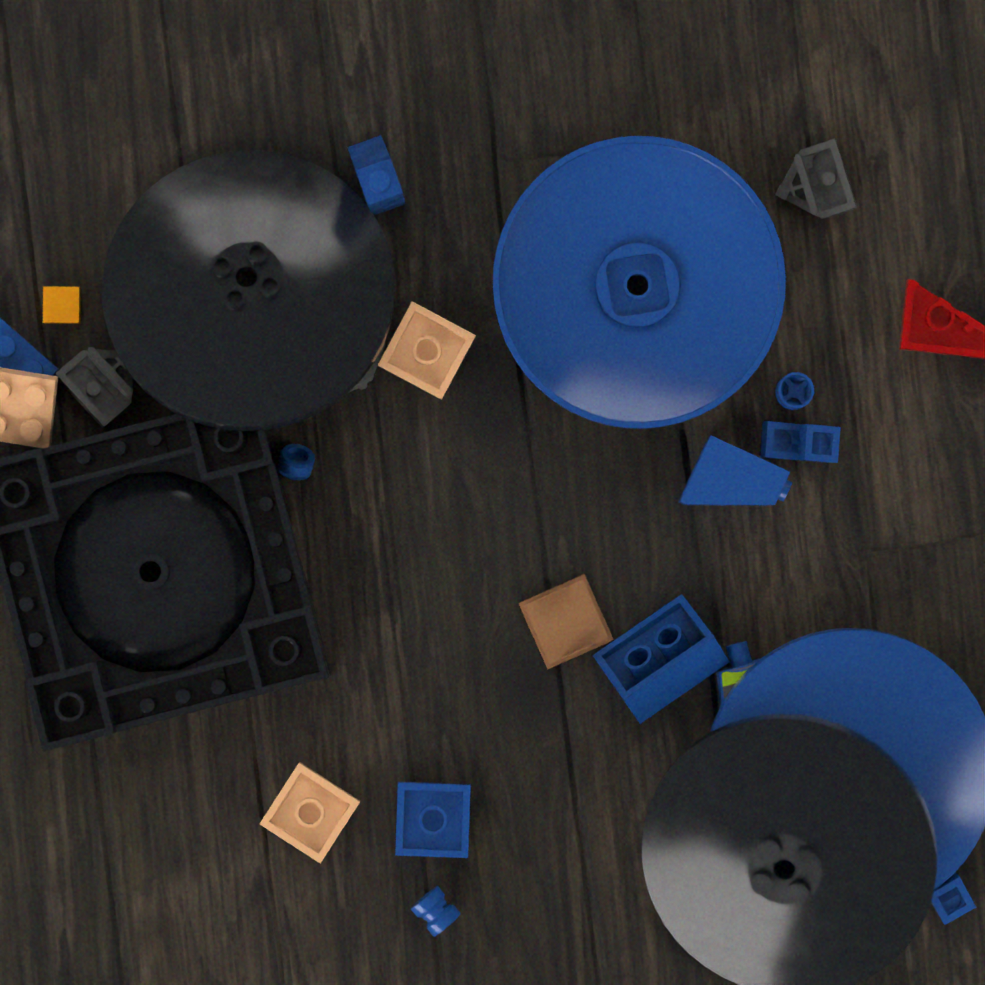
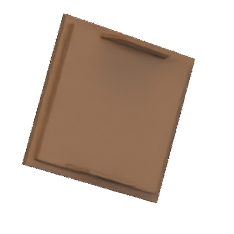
M585 574L518 603L547 669L614 640Z

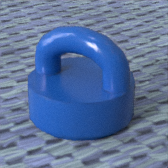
M300 444L286 445L279 453L277 461L278 472L283 477L291 480H305L312 473L315 455L306 446Z

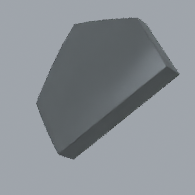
M836 139L800 150L795 155L788 173L775 194L821 219L858 208Z
M88 347V350H82L55 373V376H58V381L103 430L131 405L133 377L129 374L114 350L95 349V347Z

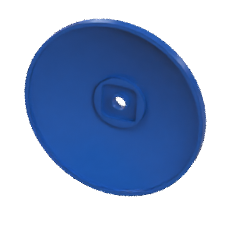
M654 136L617 137L595 142L562 157L543 171L528 186L510 212L501 232L493 267V295L499 327L508 349L524 374L542 393L566 410L587 420L620 428L647 429L682 423L704 414L732 396L748 381L768 353L777 334L785 300L786 275L780 240L772 219L753 189L740 175L711 154L689 144ZM640 275L646 279L648 289L644 294L633 295L629 292L627 281L632 276Z
M862 628L829 629L799 637L774 649L748 669L732 687L718 710L710 732L744 718L768 714H797L822 718L860 733L881 747L905 770L926 804L932 820L937 845V875L934 890L948 880L966 861L985 828V716L978 701L964 681L936 655L910 640L883 631ZM782 859L775 863L776 869L782 874L788 875L795 871L794 864L789 860Z

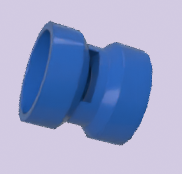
M793 372L782 377L775 388L777 402L788 410H798L808 405L814 395V385L811 379L800 372Z
M438 885L410 908L417 918H423L427 921V930L433 937L445 930L461 915V912L455 905H447V901L444 899L445 893Z

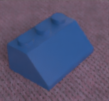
M682 594L592 655L640 724L730 662L716 638Z

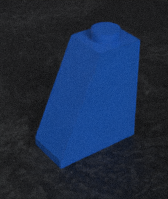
M380 135L347 147L370 213L372 212L373 215L404 205L403 191L382 136Z
M710 435L678 502L683 505L773 506L777 500L784 502L791 488L792 482L787 480L790 471Z

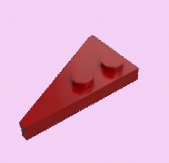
M912 279L906 280L899 350L985 359V325L965 312L957 310L945 299L929 292L920 286L917 281Z

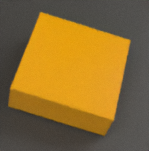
M43 286V323L81 324V287Z

